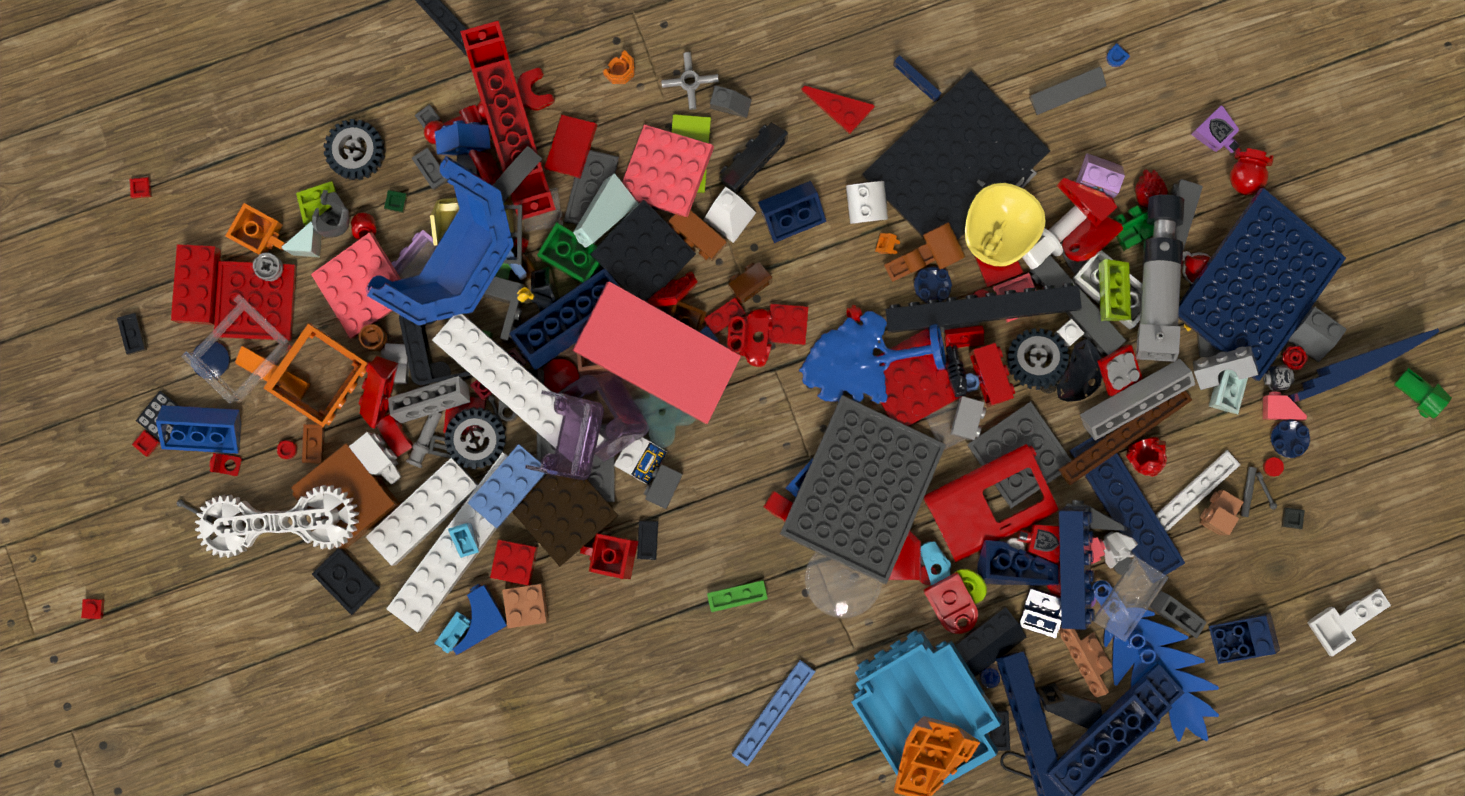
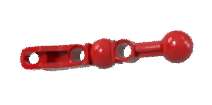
M535 68L522 73L517 82L523 107L534 111H540L555 102V98L551 94L538 96L532 92L533 84L543 77V70L541 68ZM481 101L477 107L474 104L460 110L459 117L445 123L436 120L429 122L424 128L425 139L429 143L436 145L435 131L442 129V126L453 125L454 121H465V124L480 122V125L484 124L483 121L487 122Z

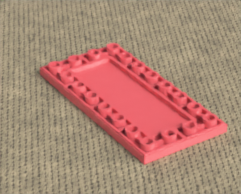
M607 282L572 350L705 424H708L741 357L739 354L732 352L723 345L611 282Z

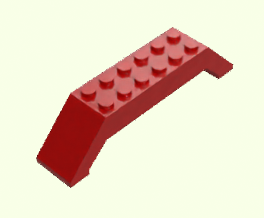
M494 21L460 32L502 172L504 173L527 146L535 153H537L510 64L499 21ZM539 162L510 195L513 205H522V220L556 210L541 163Z

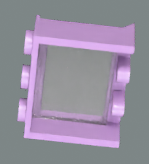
M424 230L416 233L409 247H405L400 252L398 260L391 263L401 279L420 275L437 245L433 244V238Z

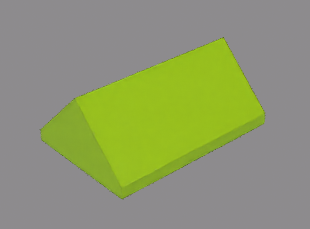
M1105 259L1099 263L1101 321L1131 320L1129 262Z

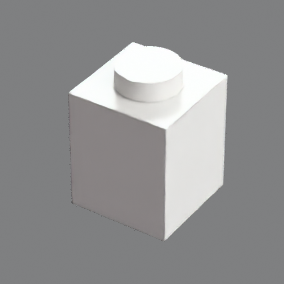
M1070 319L1054 335L1057 334L1059 340L1063 339L1065 342L1064 346L1069 347L1084 332Z

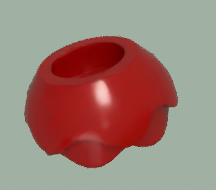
M1290 346L1283 353V362L1289 369H1301L1307 361V355L1300 346Z

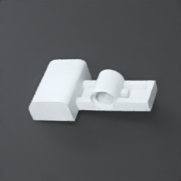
M1376 589L1363 599L1347 606L1345 611L1338 614L1335 608L1329 607L1314 616L1307 623L1329 656H1334L1356 641L1351 633L1352 631L1391 605L1382 591Z

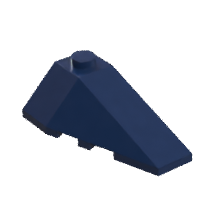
M984 541L977 564V574L983 578L986 584L1059 585L1058 565L1040 557L1029 555L1024 550L1013 548L1006 542Z

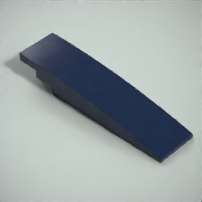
M1439 329L1423 332L1316 369L1319 377L1302 382L1304 390L1288 395V397L1293 402L1300 401L1358 378L1420 345L1437 334Z
M1158 663L1155 664L1073 744L1047 773L1068 796H1081L1160 724L1159 720L1173 708L1171 705L1185 692Z

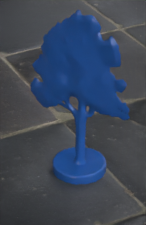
M867 311L860 317L863 325L857 324L852 318H847L843 325L839 326L838 330L832 329L830 332L821 335V338L817 340L814 347L810 349L811 353L807 356L799 372L803 373V384L809 388H822L817 396L824 401H839L843 391H848L849 394L853 395L852 400L857 403L864 398L863 393L871 396L872 401L878 404L880 402L885 403L888 395L886 394L883 371L889 367L891 362L933 354L937 369H946V357L938 323L930 326V345L903 350H891L885 346L882 339L887 325L886 320L873 311ZM879 348L885 355L874 356L873 349Z

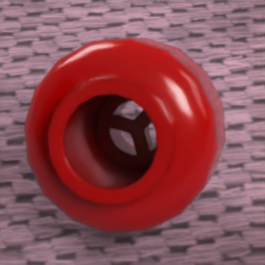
M369 213L356 214L351 220L352 235L358 240L368 233H373L375 236L377 230L374 217Z

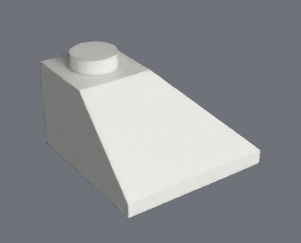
M725 187L714 201L703 221L734 243L756 212L742 198Z

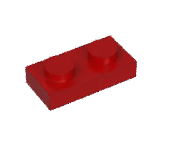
M736 298L705 317L704 321L712 333L716 335L729 326L731 318L734 316L742 317L746 313Z
M983 326L944 330L945 348L949 346L960 348L984 345Z

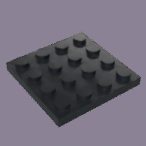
M642 199L600 242L590 255L608 271L625 291L647 302L658 290L665 287L696 253Z

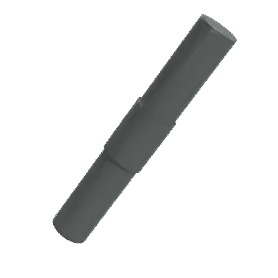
M1249 467L1243 496L1244 503L1241 510L1242 517H1249L1257 469L1254 467Z

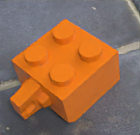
M245 203L225 235L227 238L258 255L267 253L269 249L272 250L273 246L284 250L282 246L286 244L278 239L280 236L278 233L283 224Z

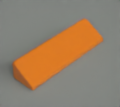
M241 346L235 364L267 382L278 368V365L244 346ZM287 370L278 381L281 383L280 387L302 400L311 385Z

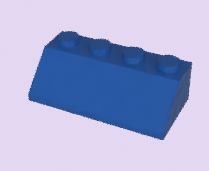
M161 406L156 419L161 449L239 453L241 434L239 410ZM167 424H174L170 434L171 438L165 444Z

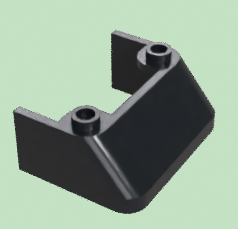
M399 315L409 369L414 383L425 385L457 376L471 375L469 372L451 375L448 364L445 362L433 363L425 326L436 321L417 325Z

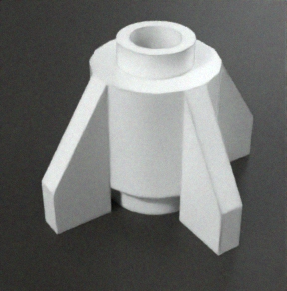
M1119 532L1106 534L1103 541L1106 548L1104 550L1106 564L1109 568H1113L1118 561H1122L1126 557H1133L1134 555L1131 550L1138 545L1134 538Z

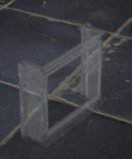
M239 294L234 299L238 305L193 353L186 351L181 356L229 404L233 401L241 403L292 347L288 340ZM245 310L279 345L247 380L234 391L200 357Z

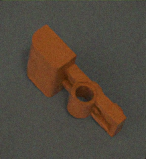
M949 222L923 234L926 244L884 264L892 282L936 261L939 269H943L966 257Z

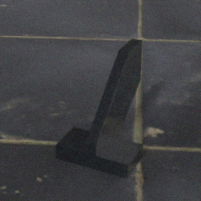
M1056 683L1037 687V693L1040 696L1044 710L1047 712H1051L1087 729L1102 716L1101 704L1098 701L1060 691Z

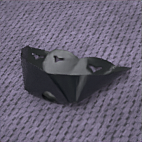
M1088 339L1074 346L1069 368L1057 385V395L1060 400L1066 402L1081 401L1091 396L1101 386L1103 377L1097 362L1101 359V356ZM1092 378L1095 379L1094 385L1090 386L1088 381Z

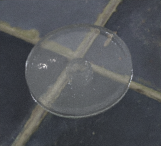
M815 552L809 560L805 572V586L811 601L822 612L838 618L854 617L868 610L877 600L882 587L881 582L818 552Z

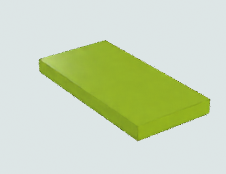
M673 115L672 133L709 143L711 117ZM707 168L697 193H705Z

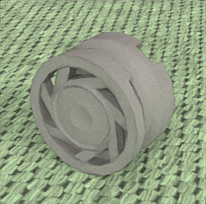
M262 253L254 260L253 269L259 278L265 281H274L281 276L283 264L275 255Z

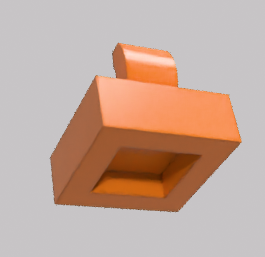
M880 233L875 252L880 254H897V251L893 250L895 244H900V241L896 239L897 236L894 234Z

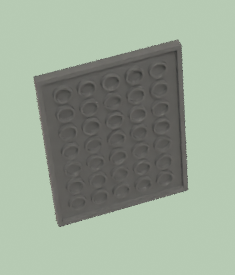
M842 395L780 531V535L883 584H887L946 444Z

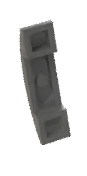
M529 146L522 151L492 185L501 191L503 204L542 160Z

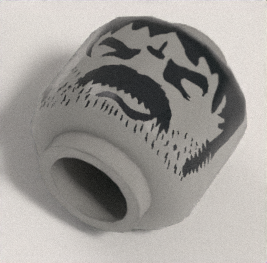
M1286 365L1270 366L1267 373L1263 376L1264 384L1268 385L1273 391L1287 390L1294 383L1293 370L1289 369Z

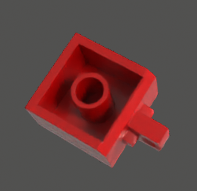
M596 533L592 547L584 546L581 548L580 554L590 556L589 572L620 579H631L638 541Z

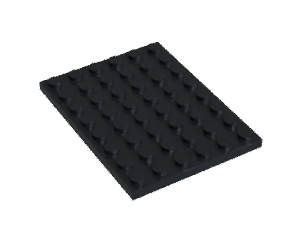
M970 71L863 172L862 176L868 182L884 181L886 201L923 239V234L949 222L957 240H959L965 234L969 208L976 195L982 189L997 183L1016 185L1050 153V150ZM980 180L984 182L985 185L982 187L977 183V181Z

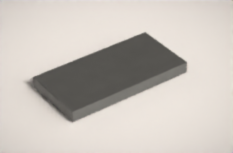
M592 150L589 151L581 179L574 178L564 218L565 223L578 225L603 181L616 174L619 157Z

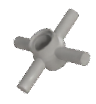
M691 52L683 53L685 72L680 78L661 80L662 88L681 86L686 90L689 110L697 109L695 90L700 84L719 82L718 74L699 76L692 69ZM689 77L695 79V82L691 85L685 83V80Z

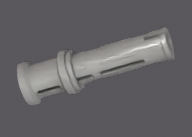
M437 412L428 416L417 443L412 445L411 455L405 462L422 468L421 463L425 454L429 452L428 446L442 416L441 413Z

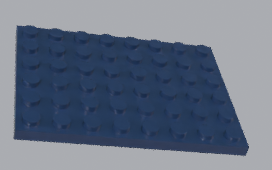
M1260 188L1179 302L1178 318L1220 352H1229L1239 347L1251 346L1258 368V375L1252 376V378L1260 381L1346 257L1267 190Z

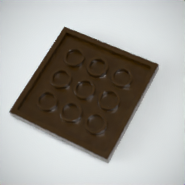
M568 458L535 485L512 511L559 567L596 536V533H600L619 516Z

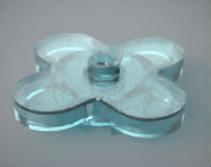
M650 394L649 399H636L632 401L627 408L629 420L636 425H648L650 441L659 448H666L674 442L676 426H688L696 421L694 417ZM662 408L666 410V414L663 416L659 415V410Z

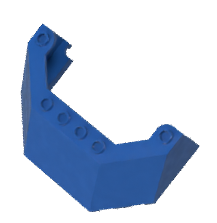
M445 156L439 170L441 175L448 179L447 182L454 186L459 210L420 275L396 281L376 275L366 287V295L417 325L473 312L514 246L501 191L448 156Z

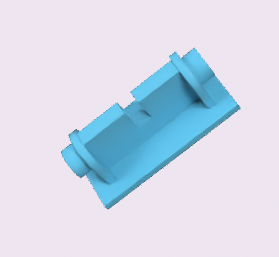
M456 612L435 644L446 653L453 651V647L460 636H462L467 627H470L471 619Z

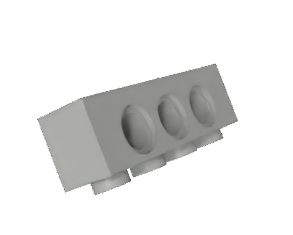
M457 376L388 398L390 415L401 424L469 403L468 384Z

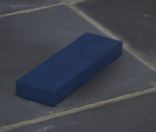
M900 55L895 59L893 66L933 102L940 98L941 92Z

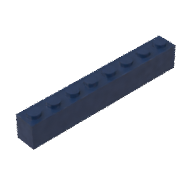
M1024 651L995 658L1037 796H1068L1047 773L1057 762L1058 754L1052 745L1051 732L1047 729L1046 715L1041 709L1040 696L1035 690V680L1028 667V657L1024 654Z

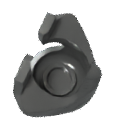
M323 190L321 195L322 205H330L333 209L327 210L319 216V208H316L312 215V225L316 232L325 238L338 237L348 230L349 211L343 205L337 193H328L327 190Z

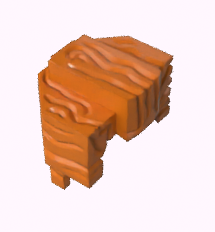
M625 50L621 53L620 58L615 57L609 62V69L603 71L604 76L612 84H626L635 75L634 59Z

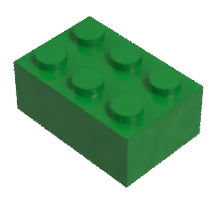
M557 222L537 254L539 259L581 284L593 277L601 267L590 255L597 246L591 244L585 248L577 241L572 231Z

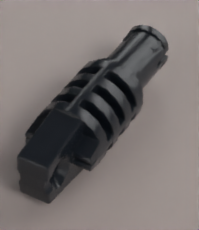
M949 346L946 348L949 362L947 364V372L955 397L966 396L967 379L964 364L959 359L958 347L953 346L952 350V347Z

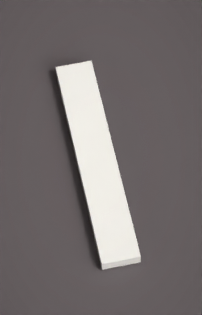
M1228 450L1155 514L1166 532L1240 466Z

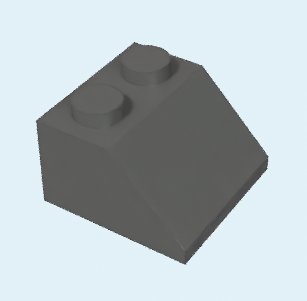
M1313 307L1306 314L1288 342L1294 346L1302 347L1309 357L1316 362H1320L1338 343L1347 329L1318 308Z

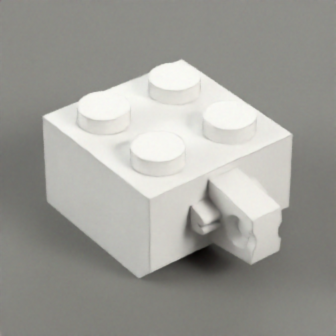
M366 432L351 444L349 448L370 474L382 475L391 484L395 483L401 478L396 468L398 462L395 459H397V456L391 449L388 450L384 446L385 441L379 434Z

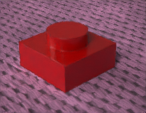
M103 599L82 600L81 618L103 619Z

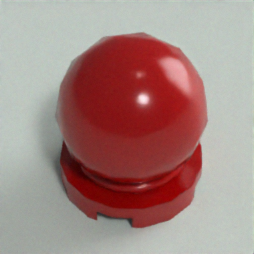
M1237 148L1234 158L1238 162L1233 165L1230 171L1231 185L1237 192L1243 195H1254L1260 188L1266 187L1269 176L1266 167L1273 164L1274 156L1266 157V152L1247 148L1246 152H1241V149Z

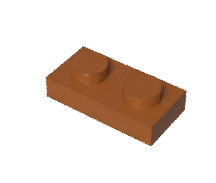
M303 424L302 463H322L324 427Z

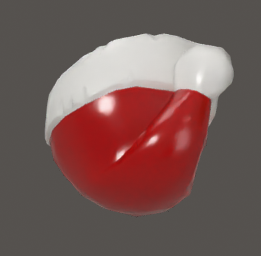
M1183 252L1184 263L1182 272L1190 284H1193L1211 257L1208 254Z

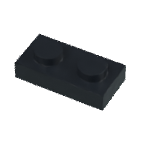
M132 313L118 317L117 321L126 355L147 350L138 314Z

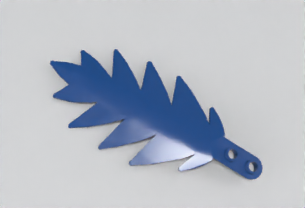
M1096 581L1092 586L1094 597L1109 616L1104 631L1105 647L1108 646L1114 636L1112 660L1114 685L1117 686L1133 664L1131 687L1158 663L1185 692L1171 705L1173 708L1169 711L1171 726L1177 741H1181L1185 728H1188L1201 739L1208 741L1203 717H1218L1219 714L1206 702L1189 692L1218 690L1219 687L1198 676L1176 670L1204 663L1205 660L1187 652L1161 646L1186 640L1188 636L1171 627L1141 618L1154 616L1155 613L1141 607H1125L1107 581ZM1103 586L1104 590L1098 591V588ZM1110 602H1115L1113 606H1108Z

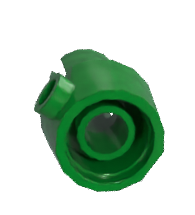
M1410 368L1405 370L1394 384V386L1419 404L1416 409L1425 418H1436L1452 399L1439 384L1433 387Z

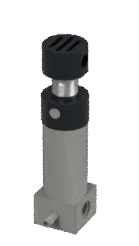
M1154 195L1148 199L1147 224L1154 226V237L1144 241L1141 316L1137 332L1136 359L1176 362L1179 355L1180 326H1178L1184 244L1182 241L1175 239V227L1183 224L1185 201L1180 196Z

